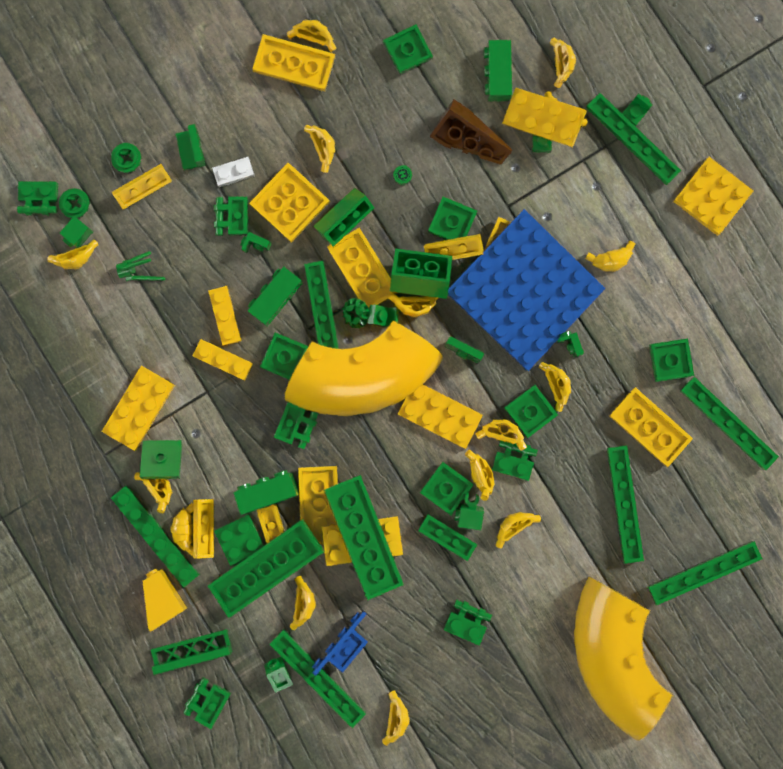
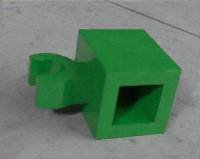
M466 492L464 496L466 504L460 503V509H456L455 520L458 521V527L481 530L484 508L477 506L479 494H476L475 500L470 501L468 499L469 493Z

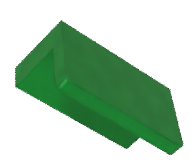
M195 124L188 125V131L176 133L182 168L184 170L206 166L198 129Z

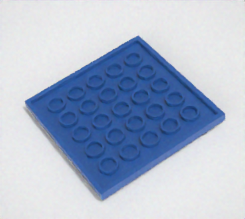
M524 209L484 250L483 255H480L449 287L448 295L526 371H529L557 339L560 338V334L564 333L606 288Z

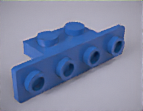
M364 611L361 614L357 612L350 620L352 622L351 626L348 629L344 627L338 634L340 639L337 643H331L325 650L327 655L322 660L319 658L312 666L314 669L312 673L315 676L328 661L342 673L368 643L354 630L367 613Z

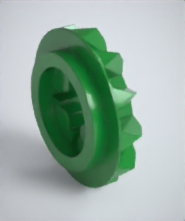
M131 143L119 144L111 154L113 166L119 172L124 173L135 171L140 166L142 159L140 150ZM130 154L129 157L132 162L126 161L124 163V159L120 155L128 156Z
M68 189L59 199V208L67 217H83L89 211L90 201L88 195L80 189ZM78 199L77 202L81 207L75 206L74 208H72L73 206L70 204L69 200L76 201Z
M352 298L345 302L342 308V317L346 320L345 324H349L351 328L359 329L364 327L368 323L369 317L367 304L358 298ZM356 310V314L359 316L354 318V314L351 311Z

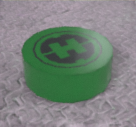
M405 165L398 166L393 174L395 182L399 185L408 184L412 179L411 169Z

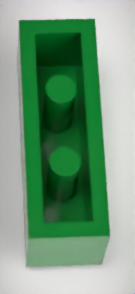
M489 40L487 47H484V59H487V65H484V77H488L484 93L488 95V101H511V40Z
M353 188L313 227L325 241L334 247L375 207L365 194Z
M284 266L282 269L278 268L272 276L274 279L270 284L266 283L260 290L261 295L257 299L254 298L248 305V312L266 327L271 324L303 284L301 279Z

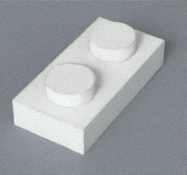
M249 157L212 168L218 187L255 176Z

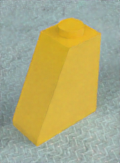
M164 569L150 571L146 574L147 578L143 580L147 622L150 632L187 609Z

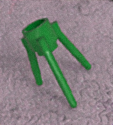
M150 251L116 264L119 278H125L126 281L165 280V277L132 275L135 274L136 266L151 262L150 258L138 261L151 254Z

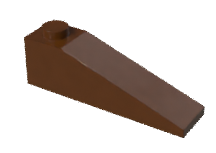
M455 99L444 111L429 136L446 148L451 149L453 147L462 150V153H472L478 155L481 159L500 165L503 164L513 151L472 111Z

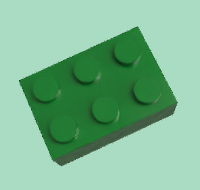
M395 249L390 292L447 299L452 256Z
M287 470L274 474L275 478L273 479L264 477L256 480V485L251 486L250 483L237 487L238 491L233 492L240 514L243 515L299 495L293 473H288Z

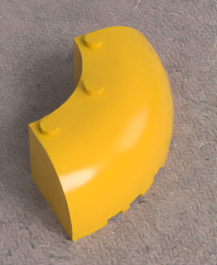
M395 321L378 338L356 348L333 349L311 342L290 379L285 393V400L300 408L325 415L353 416L373 413L402 401L405 397L416 391L433 375L443 361V356L424 338Z
M588 577L582 590L575 616L574 643L578 666L590 695L603 713L623 732L635 740H641L655 727L673 696L655 680L644 658L642 645L643 629L650 611L599 581Z

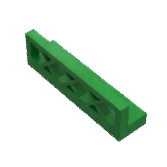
M224 629L151 649L154 666H152L153 675L230 655L233 651L228 630ZM224 635L226 645L218 647L212 642L216 636ZM200 640L208 644L205 651L202 652L193 648L196 642ZM183 645L189 649L186 656L181 657L175 654L178 646ZM164 650L170 654L167 661L159 663L157 652Z

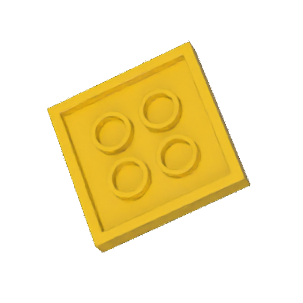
M708 157L673 202L718 236L753 193V190L712 158Z
M287 163L249 204L292 243L329 204L330 200L292 165Z

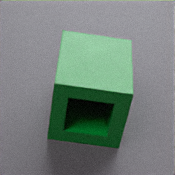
M73 216L59 234L64 237L62 241L72 248L74 245L79 248L93 231Z

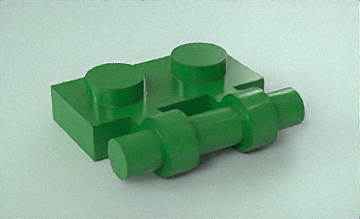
M18 181V201L25 202L24 206H17L18 214H56L57 207L50 206V202H58V183L56 181ZM33 202H42V206H33Z
M216 197V204L214 205V211L216 212V221H214L215 235L223 236V229L228 228L229 236H247L248 197H228V204H223V197ZM228 211V221H223V212Z
M288 402L274 438L291 445L295 438L300 439L297 447L305 450L307 442L309 443L311 440L310 434L312 429L316 427L318 413L311 411L309 418L304 416L306 409ZM301 422L306 423L303 434L297 432Z
M500 441L499 446L505 448V452H496L492 471L529 481L534 462L527 461L528 455L536 457L538 450L526 444L527 448L520 451L516 443ZM511 451L522 453L521 458L510 456Z
M456 599L453 607L460 609L458 614L450 612L443 630L480 646L487 629L486 626L480 623L482 619L490 622L492 615L483 608L478 609L469 605V602H461ZM466 612L476 616L475 620L472 621L465 618Z
M202 677L200 682L195 685V691L191 699L187 700L183 713L190 716L192 711L197 712L198 714L194 720L212 729L231 692L215 683L211 690L207 689L206 686L209 680ZM201 695H204L206 699L201 706L197 702Z

